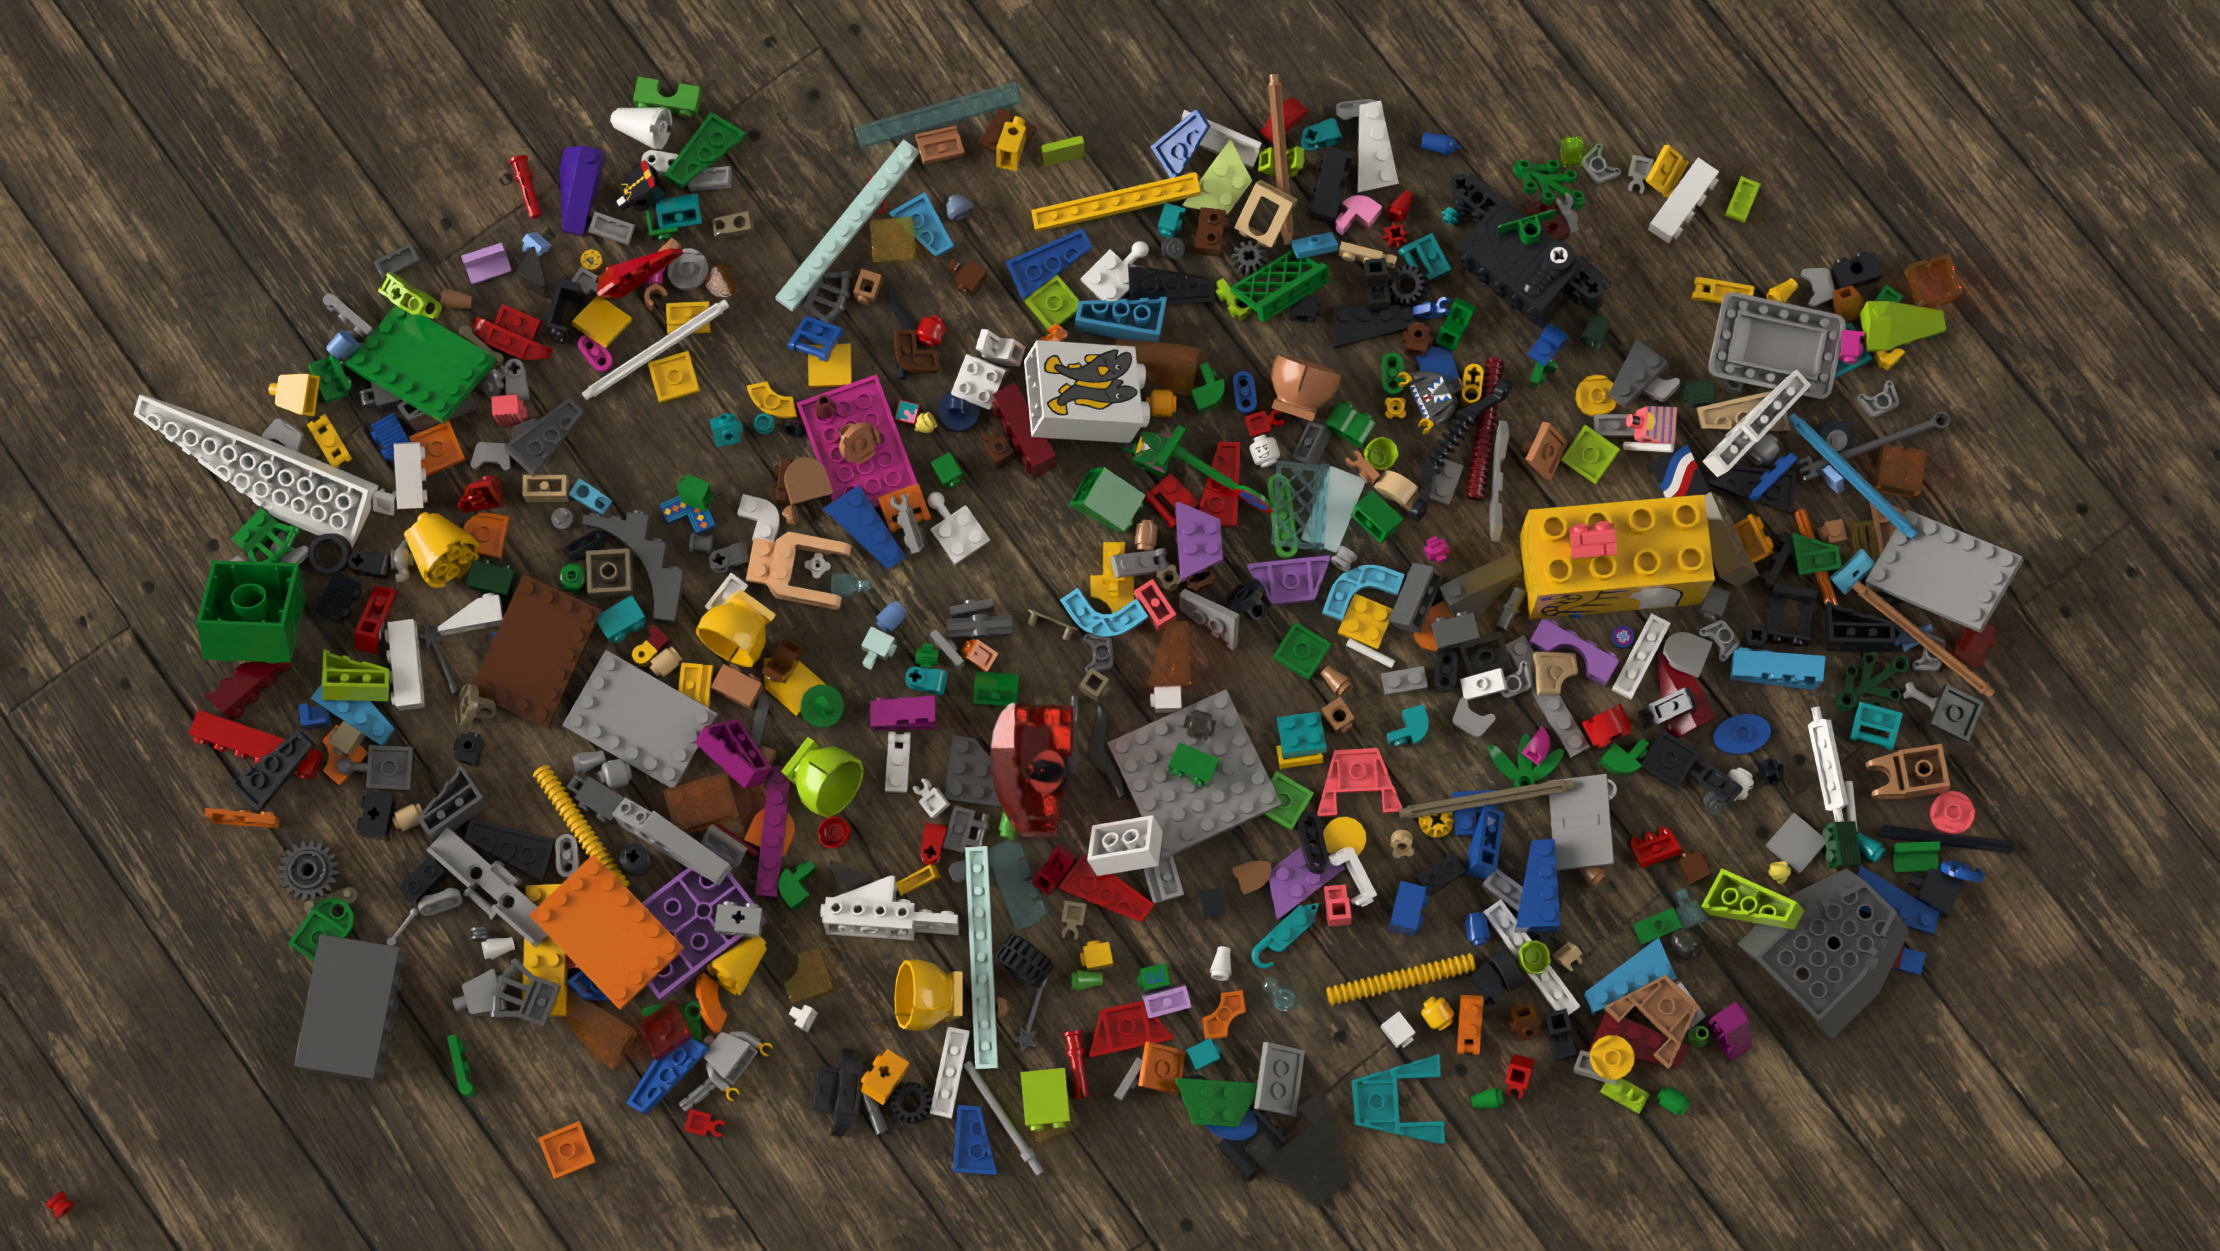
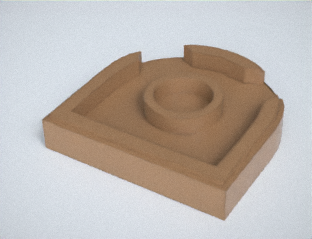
M802 457L794 460L788 466L784 475V483L791 505L833 494L827 472L819 461L810 457Z

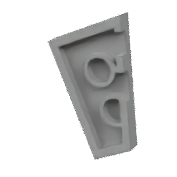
M1184 589L1180 593L1179 610L1197 624L1207 626L1212 630L1211 634L1217 639L1221 637L1228 642L1227 647L1234 650L1238 645L1240 614Z

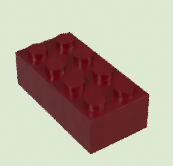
M1016 382L994 393L993 402H991L993 413L997 419H1002L1003 431L1007 438H1012V447L1017 456H1022V465L1026 473H1031L1036 478L1056 468V455L1047 438L1031 436L1029 406Z

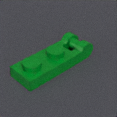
M456 1034L447 1036L459 1091L466 1097H472L475 1095L476 1089L469 1082L468 1078L471 1069L468 1060L465 1061L463 1052H466L464 1040L460 1039Z

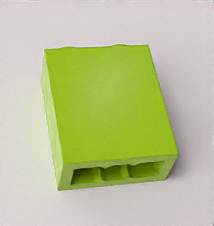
M1065 1068L1020 1072L1026 1128H1030L1031 1131L1044 1130V1126L1062 1129L1066 1128V1124H1071Z

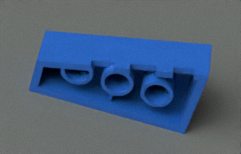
M1555 839L1532 840L1514 933L1558 931L1561 926Z

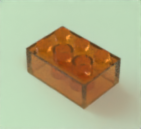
M727 772L663 790L672 824L686 834L710 827L712 824L717 825L741 818Z

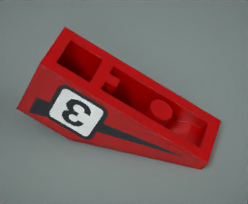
M375 585L354 632L355 649L374 654L377 653L385 634L396 590Z

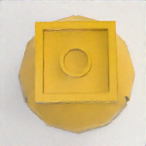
M740 589L730 595L724 604L709 609L701 618L696 634L702 643L725 660L729 661L731 659V663L742 667H752L759 660L766 643L765 625L770 623L776 614Z
M919 959L904 960L898 971L894 997L895 1015H897L896 1019L899 1027L912 1031L928 1030L940 1021L949 1022L963 1016V972L954 971L946 974L931 962Z

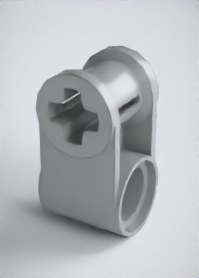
M510 359L505 364V369L507 370L505 375L506 395L517 394L520 400H528L529 388L523 363L518 359ZM514 367H518L517 374L512 373Z

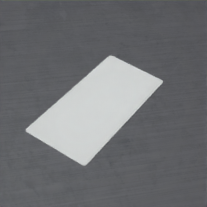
M1330 466L1301 539L1336 553L1352 517L1350 515L1363 490L1365 481L1361 477Z

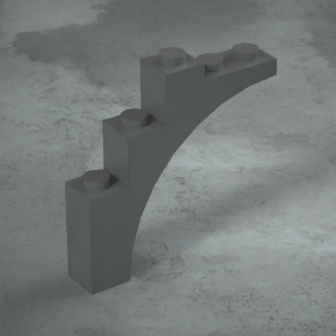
M634 510L633 513L627 512L626 520L619 516L604 518L601 514L590 513L589 516L583 515L582 524L585 529L603 531L604 534L617 539L627 546L641 560L652 583L654 595L653 618L655 622L677 625L685 574L677 566L665 568L668 546L662 539L651 538L650 541L648 540L651 524L649 515L639 510Z

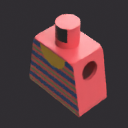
M1647 406L1636 411V415H1628L1626 425L1627 427L1635 428L1634 438L1638 442L1673 444L1675 447L1677 407Z

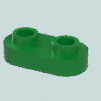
M1391 352L1382 359V387L1386 394L1396 396L1404 388L1398 385L1404 382V378H1396L1399 373L1404 372L1403 359L1399 354ZM1393 362L1396 364V367L1390 368L1388 364ZM1395 383L1397 387L1394 389L1390 388L1389 384Z

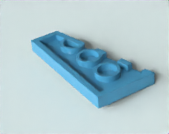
M322 684L311 697L314 702L361 731L379 746H384L395 731L394 727L371 701L322 700Z

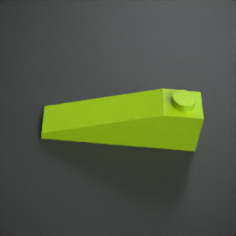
M1867 301L1860 312L1866 351H1889L1896 346L1907 345L1914 340L1924 339L1946 331L1942 310L1890 301Z

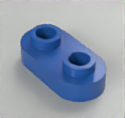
M1238 372L1233 378L1236 409L1242 414H1251L1257 407L1254 378L1249 372ZM1245 381L1247 385L1242 387L1239 383ZM1247 401L1250 403V406L1244 407L1242 403Z

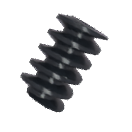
M629 844L621 851L620 862L630 875L636 877L643 876L650 870L652 859L641 844Z

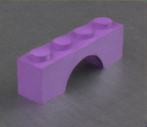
M1542 618L1530 639V646L1540 652H1553L1562 648L1577 652L1585 662L1586 677L1605 687L1619 662L1616 655L1608 650L1602 651L1598 649L1597 645L1586 639L1584 641L1578 638V634L1570 629L1565 631L1558 627L1559 624L1554 620Z

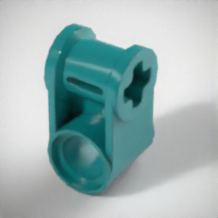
M1330 118L1321 123L1306 127L1302 132L1300 143L1304 150L1311 152L1326 146L1335 145L1343 137L1336 120Z
M911 667L906 672L905 683L912 690L944 695L948 672L939 669ZM914 674L918 675L917 682H912L911 677Z

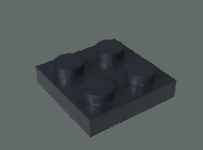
M1662 729L1643 760L1641 769L1677 790L1700 751Z

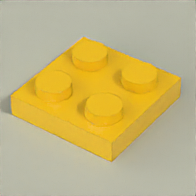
M1354 593L1338 634L1378 650L1390 623L1389 618L1393 609Z

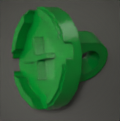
M815 685L809 688L803 694L800 702V712L803 719L810 725L820 728L835 724L841 718L844 710L843 699L840 693L828 685Z

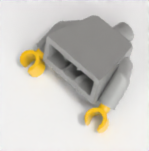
M732 1031L729 1034L721 1032L716 1039L708 1035L702 1043L710 1049L704 1055V1058L708 1061L706 1069L709 1079L721 1091L726 1092V1096L730 1101H734L729 1096L731 1090H735L738 1095H740V1092L737 1088H731L729 1084L732 1086L735 1084L758 1053L756 1048L759 1049V1053L763 1057L769 1056L762 1051L764 1046L773 1049L770 1043L762 1044L760 1039L746 1031Z

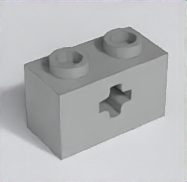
M728 901L723 902V905L717 904L714 930L716 934L761 938L764 912L762 908H758L759 905L746 903L745 907L736 906L737 903ZM739 914H741L745 920H741L740 924H737L734 918H738Z

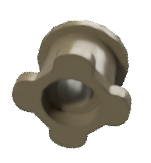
M1171 564L1168 568L1157 572L1159 586L1165 591H1173L1181 583L1180 575L1177 574L1175 565ZM1166 578H1172L1173 580L1171 582H1167Z

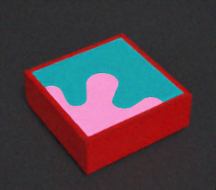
M899 399L894 421L915 426L920 404Z

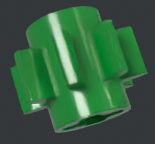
M923 643V648H917L916 664H921V668L932 669V665L938 666L939 650L934 649L933 644Z

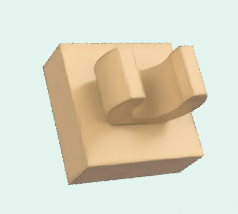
M1567 942L1552 955L1556 962L1570 971H1573L1571 963L1574 960L1579 964L1582 963V959L1579 957L1582 955V952L1571 942Z

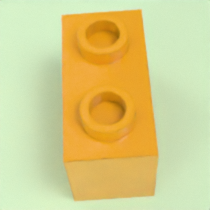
M886 1049L883 1055L878 1054L873 1062L875 1066L871 1072L867 1071L861 1079L863 1083L861 1092L882 1105L890 1097L909 1066L908 1061Z

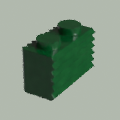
M1839 821L1824 825L1822 836L1826 842L1825 856L1829 864L1828 867L1836 869L1853 868L1862 865L1856 822Z

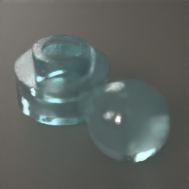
M1267 977L1263 980L1262 990L1266 994L1274 995L1272 1003L1276 1009L1289 1011L1294 1007L1296 997L1291 990L1279 989V982L1274 977Z

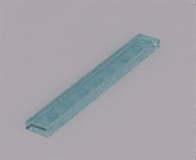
M1016 82L856 126L854 131L859 148L861 149L999 110V108L1020 104L1021 98Z

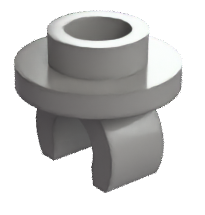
M558 508L553 512L551 521L556 528L567 529L573 522V515L566 508Z

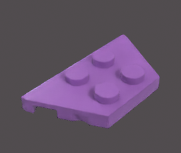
M1176 502L1180 582H1184L1188 577L1196 573L1200 574L1206 571L1208 567H1214L1222 563L1220 519Z
M1330 555L1247 564V570L1253 579H1258L1263 584L1265 589L1263 594L1271 606L1312 602L1316 599L1330 561Z
M1301 846L1272 868L1268 880L1277 920L1281 919L1345 870V867L1341 864L1338 866L1331 865L1329 862L1328 868L1324 873L1314 874L1306 866Z

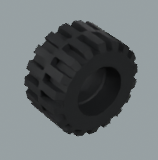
M1010 934L994 955L996 960L1006 970L1034 988H1040L1055 967L1047 955L1015 934Z

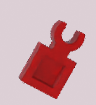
M1264 410L1245 416L1244 420L1251 439L1271 433L1270 426H1283L1284 420L1276 421L1274 419L1276 415L1281 414V411L1273 410L1270 415L1266 416Z
M690 1109L684 1131L706 1137L707 1132L710 1131L715 1137L722 1138L723 1135L717 1133L715 1128L718 1125L726 1126V1123L722 1120L711 1122L712 1115Z

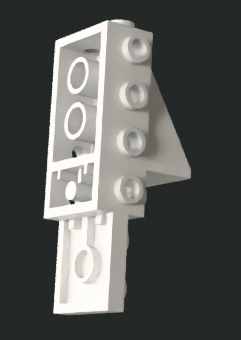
M888 876L836 897H826L825 904H821L820 912L826 935L914 941L915 932L959 935L958 915H954V912L942 911L939 914L932 913L931 910L921 909L919 912H916L915 904L911 903L910 900L900 899L896 902L897 886L895 876Z

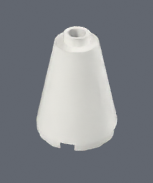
M617 108L611 115V123L615 129L653 149H662L670 136L667 128L668 125L672 126V115L670 110L665 108Z

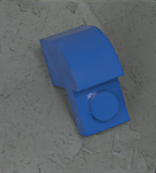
M1551 323L1542 332V335L1527 355L1545 367L1552 357L1555 358L1562 349L1569 335Z

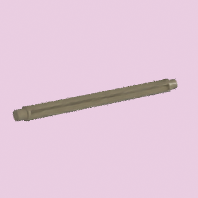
M1562 779L1407 806V808L1399 809L1400 819L1408 817L1412 819L1542 795L1564 793L1566 790L1574 789L1572 779L1566 781Z

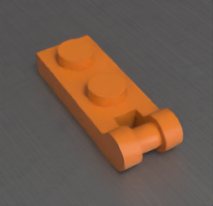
M1461 995L1457 1054L1464 1055V1052L1472 1053V1055L1480 1054L1483 996ZM1465 1039H1473V1044H1464Z

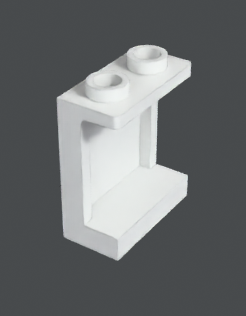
M1345 847L1329 855L1331 865L1338 866L1345 862L1360 892L1359 895L1350 899L1351 904L1363 907L1373 902V897L1377 894L1352 847Z

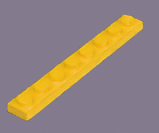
M1191 173L1033 209L1031 212L1035 231L1040 232L1201 195L1197 173Z

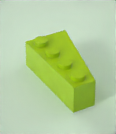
M1722 868L1701 906L1711 916L1792 930L1795 929L1805 911L1796 901Z

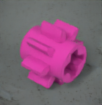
M1436 536L1428 539L1426 542L1427 546L1423 547L1428 561L1435 560L1436 564L1446 561V554L1450 553L1444 539L1438 540Z

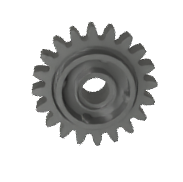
M313 840L310 841L309 846L302 841L301 848L294 844V852L286 850L289 857L287 859L281 858L285 866L278 867L279 870L284 872L278 878L286 880L281 886L283 888L289 887L287 890L289 895L295 892L294 898L297 900L301 895H303L302 897L305 902L308 901L309 896L314 901H317V894L325 898L324 890L332 892L330 884L338 883L333 879L334 876L340 875L338 871L334 870L340 866L338 862H333L337 856L335 854L329 855L331 849L329 847L324 849V844L321 842L317 847ZM313 866L314 872L310 876H305V869Z

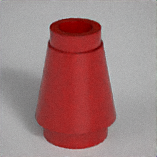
M1403 191L1388 207V217L1395 222L1405 220L1415 198L1410 191Z

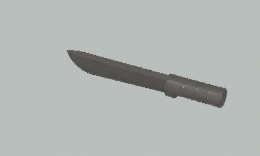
M759 694L751 734L758 748L769 709V701L763 694Z
M1071 696L1065 759L1069 766V772L1076 774L1079 696Z

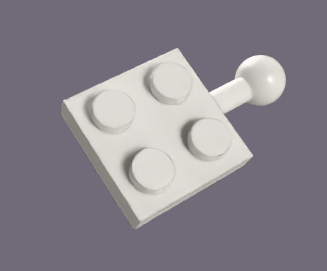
M1143 241L1134 243L1132 252L1123 261L1113 251L1109 250L1080 279L1081 282L1100 300L1118 301L1129 292L1128 264H1132L1137 258L1145 257L1149 252L1148 245Z
M933 492L928 496V505L933 509H937L944 519L932 527L930 531L954 565L990 542L989 537L966 505L951 515L944 505V497L941 493Z

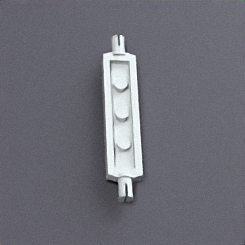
M1813 707L1811 710L1814 721L1808 725L1825 809L1833 811L1835 822H1842L1844 819L1841 809L1849 804L1831 720L1822 719L1820 707Z

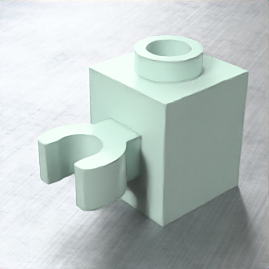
M870 627L861 645L862 650L868 653L862 663L864 664L863 667L871 670L877 657L884 661L887 660L888 656L892 657L897 648L895 638Z

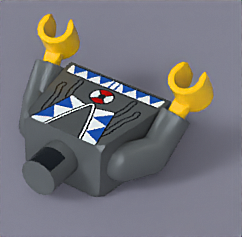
M1419 371L1410 374L1406 372L1399 373L1396 378L1403 377L1405 382H1401L1398 385L1404 387L1408 382L1411 383L1408 386L1424 419L1420 420L1418 427L1421 425L1428 427L1422 433L1428 434L1431 427L1436 428L1447 423L1455 411V406L1458 404L1454 393L1464 388L1460 378L1457 377L1448 381L1446 376L1430 371Z

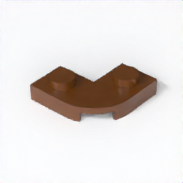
M894 330V353L901 367L913 373L939 372L938 350H917L916 330Z

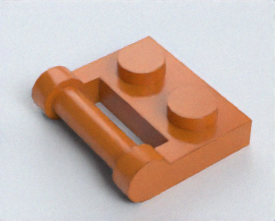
M919 483L878 497L890 534L897 532L896 530L901 528L898 520L894 522L892 520V516L898 515L900 512L891 505L890 499L893 496L896 497L898 503H902L901 495L906 493L909 506L912 509L920 507L921 512L914 514L916 522L931 520Z

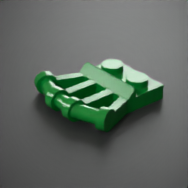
M260 508L231 539L249 555L251 562H259L256 552L260 549L269 557L262 562L280 563V559L286 553L289 554L292 551L291 547L296 537L300 536L301 529L292 525L288 526L278 523ZM277 531L288 533L285 542L281 541L274 534ZM269 539L280 547L274 554L264 546Z

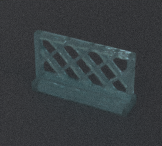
M1277 461L1271 545L1312 549L1313 552H1321L1325 544L1330 464L1321 463L1320 465ZM1281 467L1290 468L1295 475L1286 480L1281 475ZM1304 470H1314V479L1309 483L1301 475ZM1296 477L1305 485L1298 492L1289 484ZM1285 486L1293 494L1287 501L1279 495L1280 490ZM1306 488L1313 494V499L1308 503L1299 495ZM1295 497L1303 505L1296 513L1288 505ZM1283 507L1292 515L1285 522L1278 516V511ZM1304 509L1312 515L1311 520L1306 524L1298 516ZM1293 518L1302 526L1295 533L1286 525ZM1282 527L1291 536L1286 541L1276 540L1277 531ZM1305 530L1310 535V543L1301 542L1296 535Z

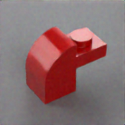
M1295 97L1283 102L1285 135L1291 128L1297 127L1309 112ZM1270 114L1269 120L1260 132L1273 144Z

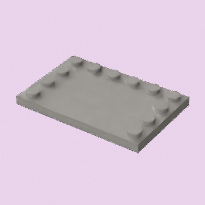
M1907 510L1904 518L1913 525L1912 527L1918 534L1911 540L1906 534L1903 535L1896 528L1865 580L1866 584L1981 633L2024 561L2023 557Z
M605 650L562 726L675 790L700 748L695 741L704 726L713 724L719 714Z

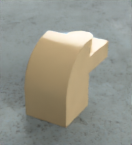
M1385 470L1374 485V488L1387 500L1397 502L1408 514L1415 501L1420 499L1418 487L1409 479L1393 471Z

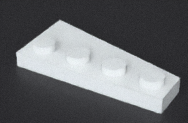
M1381 101L1359 106L1357 193L1399 184Z

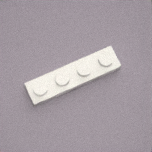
M1651 613L1612 691L1630 700L1632 699L1671 624L1670 622Z
M953 1027L947 1028L930 1115L952 1119L970 1034L968 1030Z

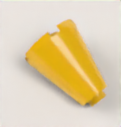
M747 937L707 965V970L712 977L714 974L717 975L719 979L717 983L733 995L738 993L740 996L767 950L766 942L762 937Z

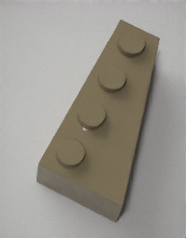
M1709 492L1704 496L1712 560L1720 578L1738 588L1758 577L1759 573L1734 526L1731 516L1725 509V501L1721 496Z

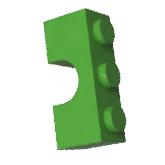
M638 77L633 97L636 108H665L673 114H679L683 118L698 116L702 97L699 86L679 83L678 91L674 96L663 97L660 95L661 86L659 80Z

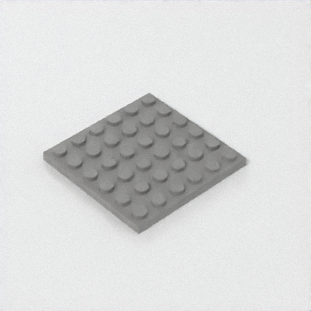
M1226 689L1107 742L1141 816L1153 815L1163 831L1160 850L1162 859L1175 855L1282 806ZM1207 713H1211L1212 718L1207 717ZM1179 742L1219 759L1220 765L1209 788L1205 786L1203 788L1197 787L1187 778L1178 779L1171 775L1168 765Z

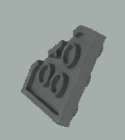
M953 735L944 796L946 800L1008 809L1012 793L1011 784L975 738Z

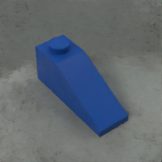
M1488 806L1483 807L1467 853L1466 874L1484 880L1497 871L1504 812Z

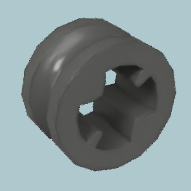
M471 928L470 932L473 933V936L470 937L471 941L491 939L488 935L490 928Z

